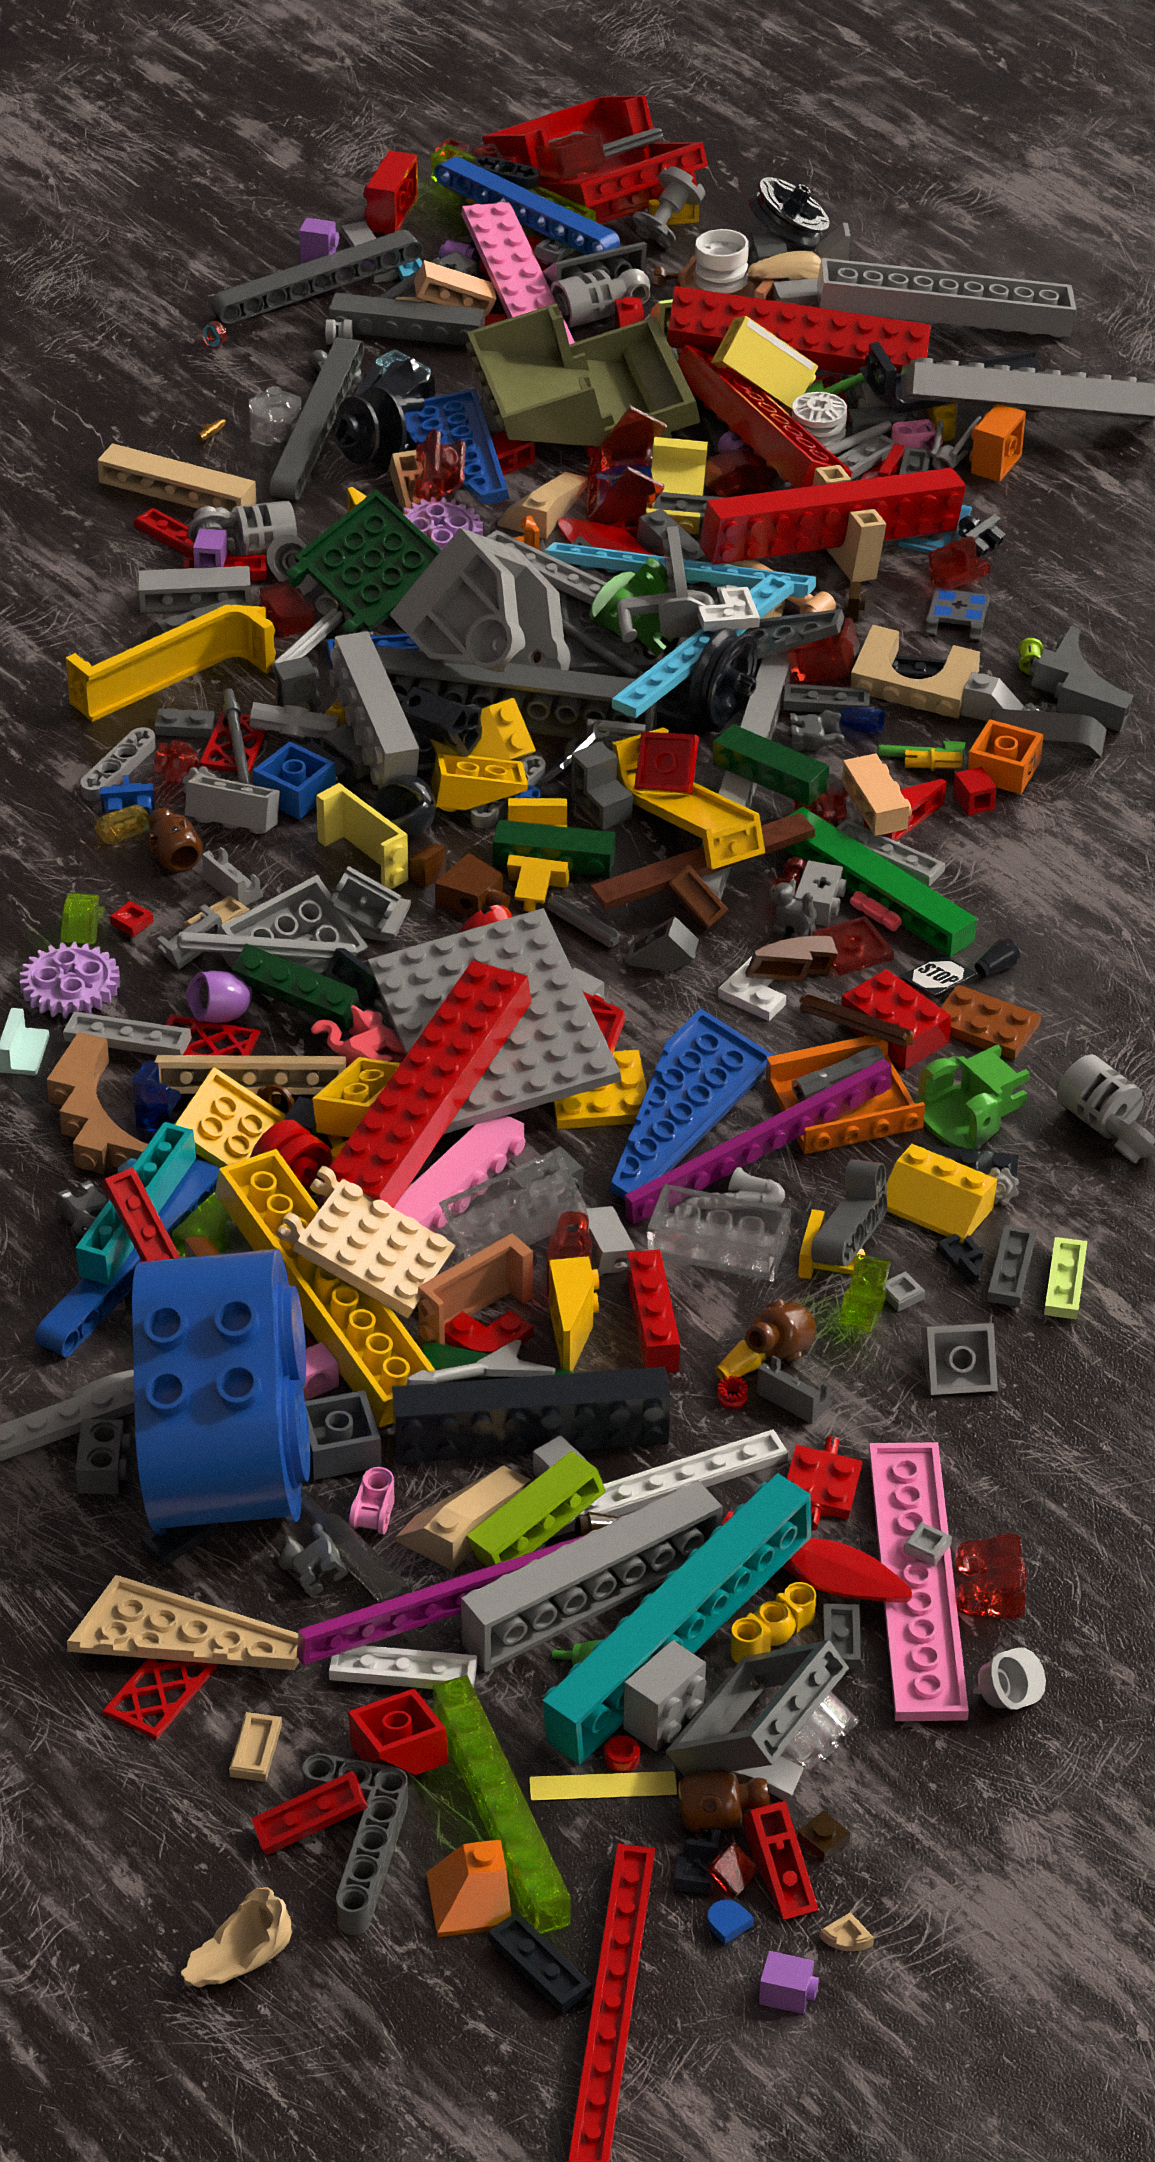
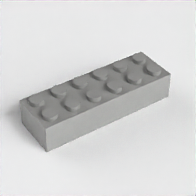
M369 632L335 636L334 649L330 651L333 670L329 671L330 684L337 689L338 703L341 707L344 706L347 724L354 729L355 743L362 748L363 762L365 765H369L371 769L370 774L373 785H377L381 789L392 778L403 775L417 776L419 746Z

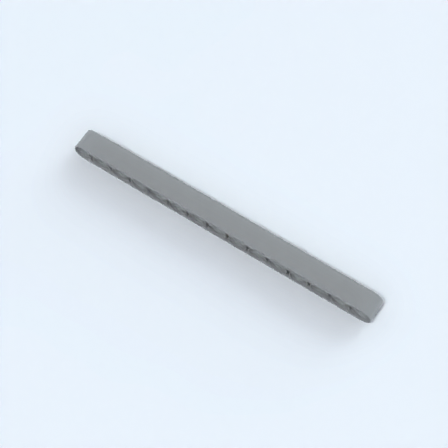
M799 646L762 658L756 677L757 688L749 698L741 728L771 740L784 700L785 684H789L798 656ZM726 770L719 795L750 808L757 783ZM731 867L701 877L720 900Z

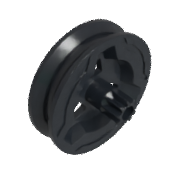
M763 178L758 184L759 192L753 193L748 201L753 214L768 228L767 231H772L784 240L802 247L816 246L820 240L819 233L825 232L830 223L822 207L810 197L811 191L808 187L801 184L794 186L777 178Z
M722 628L707 642L699 656L694 672L691 674L689 708L695 717L706 718L709 716L713 724L724 725L739 711L746 697L754 694L757 688V680L754 675L758 651L756 641L752 636L747 634L737 636L733 629Z

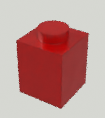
M981 766L955 773L953 796L966 814L970 816L995 809L997 787Z

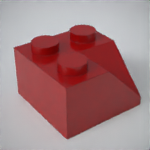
M415 1688L348 1711L351 1747L362 1761L371 1763L386 1761L414 1775L449 1763L446 1728Z

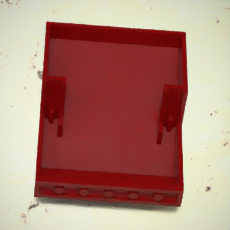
M646 95L601 96L484 135L482 140L486 156L499 159L507 156H519L522 164L538 169L541 165L553 162L548 141L553 138H560L570 135L572 132L581 131L594 141L595 148L653 129ZM655 142L547 179L539 177L540 184L534 189H529V191L598 224H602L648 208L649 200H657L665 189L658 180V176L664 167L668 170L670 166H674L694 177L691 182L697 187L694 171L707 167L708 163L703 142Z

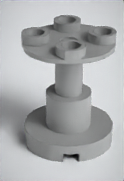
M670 166L668 170L664 167L658 176L660 184L665 188L658 198L660 206L653 216L640 211L632 215L634 223L638 226L636 232L643 238L651 237L659 245L668 249L675 242L676 237L670 228L665 225L672 213H679L685 203L690 205L700 204L705 196L703 186L699 183L696 187L691 182L694 177L677 167Z

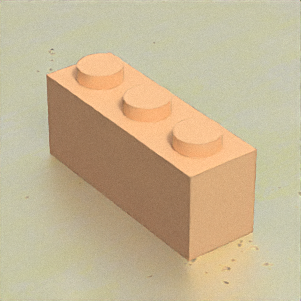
M425 260L414 280L417 297L436 304L485 309L486 316L489 315L496 301L492 282Z
M877 754L843 760L842 784L874 836L908 829V817L912 814L911 804L908 799L903 797L899 784L893 781L889 775L887 765L882 764Z

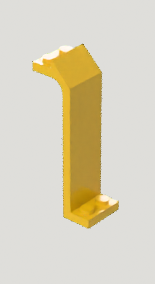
M226 604L94 666H91L89 662L84 661L74 653L66 657L69 702L89 720L94 722L228 658L242 657L248 659L264 673H270L273 669L272 663L276 657L274 625L270 620L266 619V607Z
M663 727V728L656 729V730H653V731H649V732L669 733L668 729H666V728H664V727ZM641 734L612 743L613 752L618 759L616 778L625 789L630 790L634 798V804L702 838L708 868L713 870L765 853L759 813L694 782L692 794L637 791L634 789Z

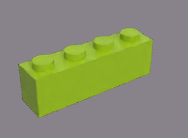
M571 1450L466 1536L476 1558L487 1567L534 1552L605 1494L606 1489L597 1468Z

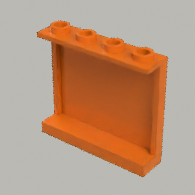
M868 1035L767 1057L766 1082L782 1112L799 1103L792 1090V1081L799 1077L834 1065L875 1045L882 1050L885 1060L891 1065V1088L886 1090V1092L871 1098L857 1108L837 1116L830 1122L804 1128V1135L796 1138L804 1154L923 1128L925 1104L924 1102L914 1103L887 1055V1041Z

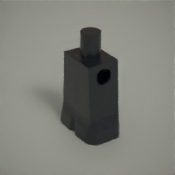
M412 357L405 361L396 360L392 362L382 377L373 385V387H383L393 395H400L401 397L419 394L421 398L427 399L436 394L435 378L431 373L418 365Z
M413 687L408 696L396 693L411 730L452 748L463 757L469 756L482 736L480 719L482 709L480 707L453 702L417 687Z

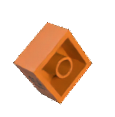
M996 403L990 411L985 413L983 420L974 426L971 433V439L974 440L969 456V461L972 462V474L998 482L1004 478L1022 456L1026 411Z
M989 719L969 751L968 769L982 766L997 788L1022 794L1041 762L1044 734Z

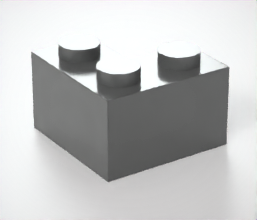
M598 742L571 753V800L604 830L632 818L634 798L630 790L625 789L616 780L618 766L616 754L609 750L602 742Z

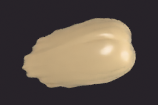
M811 251L786 252L753 263L748 268V273H751L753 277L766 278L768 280L787 277L791 280L818 278L821 259Z
M268 1887L256 1888L248 1893L244 1901L238 1906L237 1911L218 1928L214 1937L205 1942L202 1947L190 1953L187 1967L181 1971L185 1984L195 1987H203L208 1984H222L257 1969L284 1950L292 1934L291 1919L284 1901L274 1897L273 1891Z

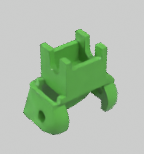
M650 557L637 573L630 571L613 577L594 597L589 613L592 621L621 637L622 633L619 627L617 612L619 601L630 597L669 593L667 579L671 578H668L665 567ZM659 612L631 616L633 629L638 633L636 638L658 657L666 648L660 641L663 635L660 631ZM665 637V638H666L667 640H669L670 642L674 639V638Z
M998 1044L969 1059H966L964 1056L957 1057V1059L953 1056L948 1059H936L926 1065L920 1073L918 1097L915 1100V1104L921 1102L925 1104L924 1126L943 1143L952 1148L978 1150L995 1133L999 1132L1001 1117L1026 1105L1027 1093L1024 1090L1013 1095L1011 1093L1016 1087L1029 1081L1030 1072L1024 1069L1016 1073L999 1058L1002 1048ZM962 1066L961 1084L954 1085L955 1069Z

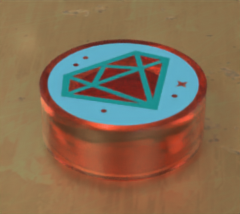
M211 321L203 326L202 336L209 347L217 348L226 343L227 333L220 322Z

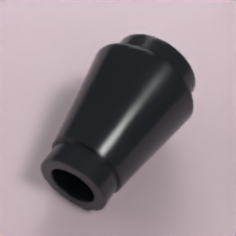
M999 939L974 964L975 970L982 978H986L1016 965L1017 960L1020 958V951L1011 939Z

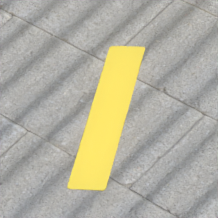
M674 1771L530 1777L531 1800L677 1794Z

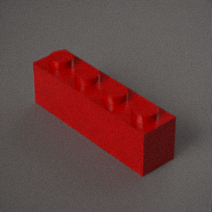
M661 1250L628 1252L627 1283L644 1368L666 1367V1373L679 1372L680 1340Z

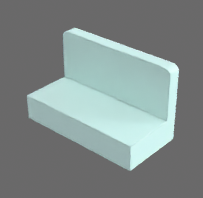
M11 1008L0 1039V1072L35 1076L38 1073L49 1039V1030L25 1028L23 1009Z

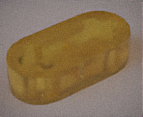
M132 805L102 816L95 824V831L104 843H116L144 833L149 828L148 821L150 815L141 805Z

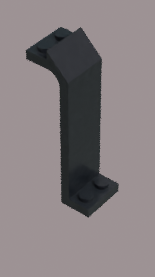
M879 342L869 343V354L865 356L866 366L858 368L875 396L895 411L904 413L954 404L951 402L899 398L901 373L896 374V368ZM1034 349L960 362L958 366L968 365L970 362L984 363V368L994 367V365L1010 366V371L1020 367L1035 368V373L1045 372L1036 358V351Z

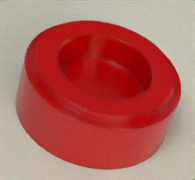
M616 1736L608 1740L604 1746V1762L606 1766L612 1771L619 1773L634 1770L640 1762V1746L637 1741L628 1736Z

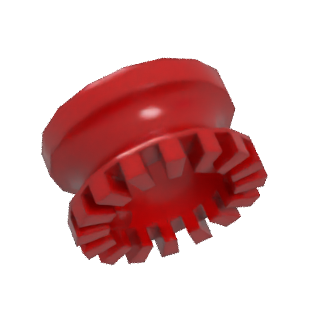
M729 1376L728 1379L724 1377V1380H720L718 1384L717 1399L719 1404L727 1409L742 1408L748 1400V1384L741 1377L740 1379L737 1376L735 1378ZM729 1391H735V1392H738V1393H737V1396H736V1394H734V1396H732V1394H729V1396H728V1393H727V1392H729Z

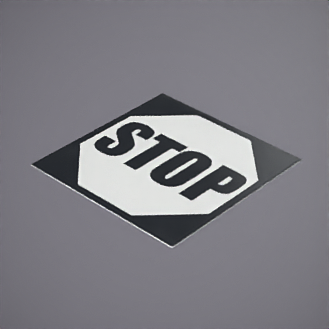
M939 955L900 975V977L936 995L977 973L943 955Z

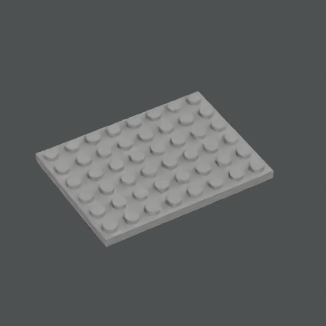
M544 908L368 959L369 968L406 1055L472 960L528 976L532 1003L444 1134L621 1081L620 1070Z

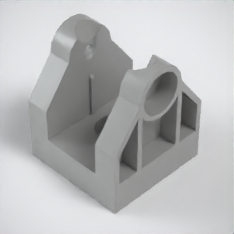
M461 527L390 613V616L429 659L442 663L477 665L494 672H505V667L508 663L569 670L571 658L569 648L564 641L559 592L519 549ZM537 652H540L541 660L538 663H535L533 659L534 655Z

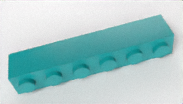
M167 1122L162 1124L133 1165L157 1213L162 1209L196 1159L194 1130ZM110 1199L76 1246L79 1277L107 1285L110 1284L135 1248Z

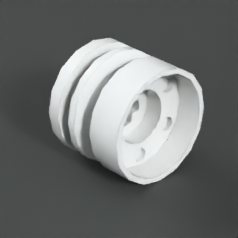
M729 229L710 230L701 234L695 243V258L697 260L696 283L698 287L706 291L726 294L736 292L745 287L748 282V240L746 236Z
M827 392L805 393L795 399L792 406V417L823 446L827 447L845 439L847 405L843 399Z

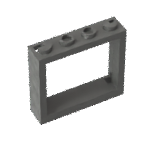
M830 1640L743 1657L671 1744L666 1753L684 1777L694 1773L717 1770L733 1772L772 1765L849 1667ZM753 1678L758 1683L755 1688L750 1684ZM784 1685L747 1731L728 1734L764 1688Z

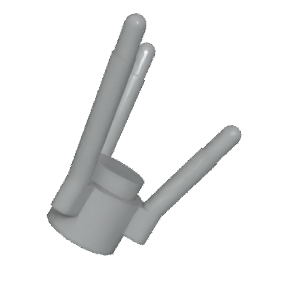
M981 416L975 419L955 447L945 445L939 449L944 422L942 420L938 422L933 449L929 454L933 458L932 464L936 470L954 468L968 454V451L964 450L957 456L959 450L970 437L974 426L982 420Z

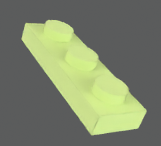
M1055 1237L1044 1315L1077 1319L1087 1241Z

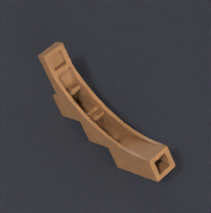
M78 1032L47 1078L49 1103L62 1106L60 1109L62 1134L76 1138L73 1142L75 1167L105 1174L109 1166L118 1168L131 1158L138 1160L148 1144L139 1141L122 1130L107 1115L96 1094L97 1086L102 1073L109 1063L107 1039Z

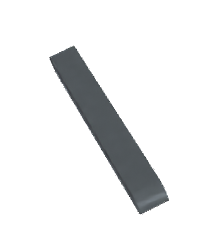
M400 230L218 292L212 297L210 307L223 323L232 324L413 262L422 255L423 247L411 232Z
M339 337L334 340L270 482L271 497L299 500L336 419L338 408L344 401L362 361L364 352L363 341Z

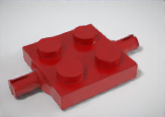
M828 1436L825 1439L823 1451L797 1444L794 1450L787 1479L811 1494V1520H813L811 1531L818 1529L820 1516L849 1519L863 1461L838 1455L837 1450L840 1440L837 1437L834 1438L833 1446H831L833 1436Z

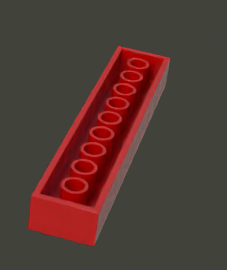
M680 286L674 287L667 342L673 348L683 349L684 345H689L716 353L733 319L747 316L818 365V370L857 375L861 373L858 367L866 366L865 356L869 354V343L875 342L881 344L896 368V374L901 373L902 366L910 364V360L927 358L931 329L929 324Z
M684 345L677 363L692 391V395L702 400L705 408L715 412V417L718 420L729 425L728 429L731 432L742 437L741 441L744 444L753 447L754 454L764 458L767 461V466L777 470L780 473L779 477L793 485L792 489L813 486L815 469L820 467L840 465L848 476L851 477L853 472L764 391L729 367L717 368L711 361L716 353Z
M953 468L707 500L699 547L712 565L841 547L845 541L850 512L875 509L886 523L883 541L957 531L966 484Z
M473 960L470 962L329 1168L334 1172L339 1183L342 1179L349 1183H354L370 1198L383 1200L390 1207H395L532 1003L528 976Z

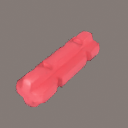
M856 891L850 898V904L854 908L863 911L865 915L881 925H885L887 929L896 931L902 924V919L899 915L889 911L888 908L874 899L868 898L861 891Z

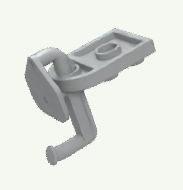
M678 526L667 527L668 539H663L664 556H669L664 558L666 574L668 578L672 577L667 579L669 593L624 598L617 605L619 627L624 642H631L637 637L638 633L632 626L631 616L659 612L661 634L668 638L692 636L702 628L698 618V606L715 605L713 598L709 594L696 590H687Z

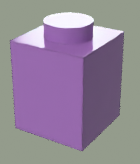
M199 528L193 546L194 568L223 567L228 553L226 530Z
M769 1951L760 1981L759 2004L804 2014L807 2001H815L819 1985V1978L813 1976L814 1960Z

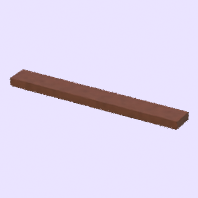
M799 812L761 826L765 847L764 854L712 870L707 867L704 846L593 884L591 885V894L606 911L668 889L665 885L687 865H690L700 877L813 838L815 837V828Z

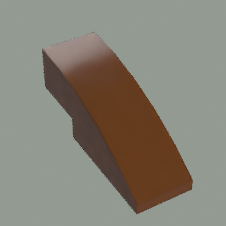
M806 936L780 940L756 950L745 974L749 978L803 982L806 974L828 975L838 952L832 936Z

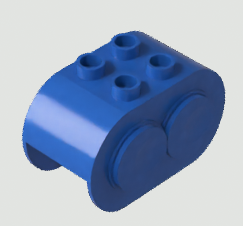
M272 1249L138 1262L134 1271L132 1289L135 1438L142 1497L152 1531L156 1535L166 1534V1528L280 1517H285L289 1523L298 1522L301 1514L302 1482H307L310 1475L309 1427L302 1388L306 1381V1345L299 1294L296 1286H289L285 1264L280 1251Z

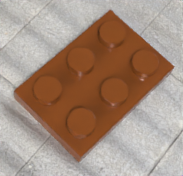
M961 985L955 987L940 1007L952 1015L951 1037L986 1050L998 1044L1002 1048L1001 1055L1014 1060L1041 1023V1014Z

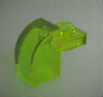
M68 893L62 915L61 942L96 943L98 919L104 918L105 906H99L100 895Z
M861 1254L856 1256L851 1285L844 1293L839 1325L871 1332L876 1327L887 1293L885 1288L891 1261Z

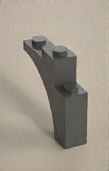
M1070 626L1066 635H1060L1056 648H1053L1052 651L1045 649L1040 658H1034L1030 669V674L1034 675L1031 686L1054 693V698L1058 699L1056 711L1065 714L1090 716L1095 718L1104 727L1120 732L1127 720L1134 695L1108 683L1088 666L1080 653L1078 645L1081 629Z

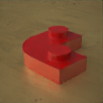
M510 1310L488 1327H485L463 1311L445 1324V1342L449 1345L491 1354L514 1340H520L522 1345L534 1336V1326Z

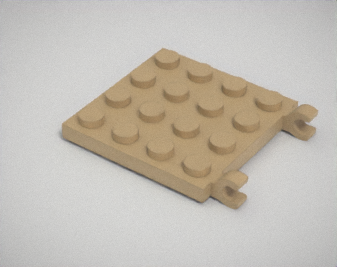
M322 1166L317 1176L324 1179L325 1183L315 1179L310 1188L315 1193L328 1197L327 1201L306 1229L303 1228L302 1222L297 1215L288 1212L282 1222L289 1225L291 1229L281 1225L275 1234L280 1239L293 1243L295 1245L293 1248L294 1252L404 1317L409 1318L421 1299L418 1293V1286L437 1276L456 1245L449 1242L443 1235L434 1233L422 1226L414 1218L405 1216L393 1209L387 1202L374 1200L365 1195L358 1185L349 1183L344 1179L339 1183L334 1172L330 1168Z

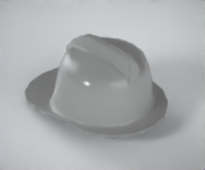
M290 534L281 535L275 538L269 545L266 554L267 563L283 588L294 595H305L311 592L318 583L307 574L303 582L298 587L293 588L287 582L289 577L286 575V572L297 564L294 556L307 545L297 536Z
M1014 1648L998 1653L992 1660L980 1668L978 1673L979 1686L973 1689V1693L982 1694L987 1704L994 1708L1016 1710L1034 1704L1041 1699L1045 1692L1046 1678L1043 1666L1038 1657L1026 1648Z

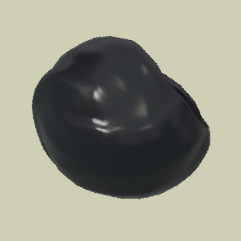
M403 775L392 778L379 789L374 801V809L407 834V838H413L421 834L433 823L436 813V800L427 782L417 776Z

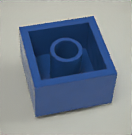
M289 741L253 770V785L279 790V810L300 820L317 806V794L336 785L335 762Z

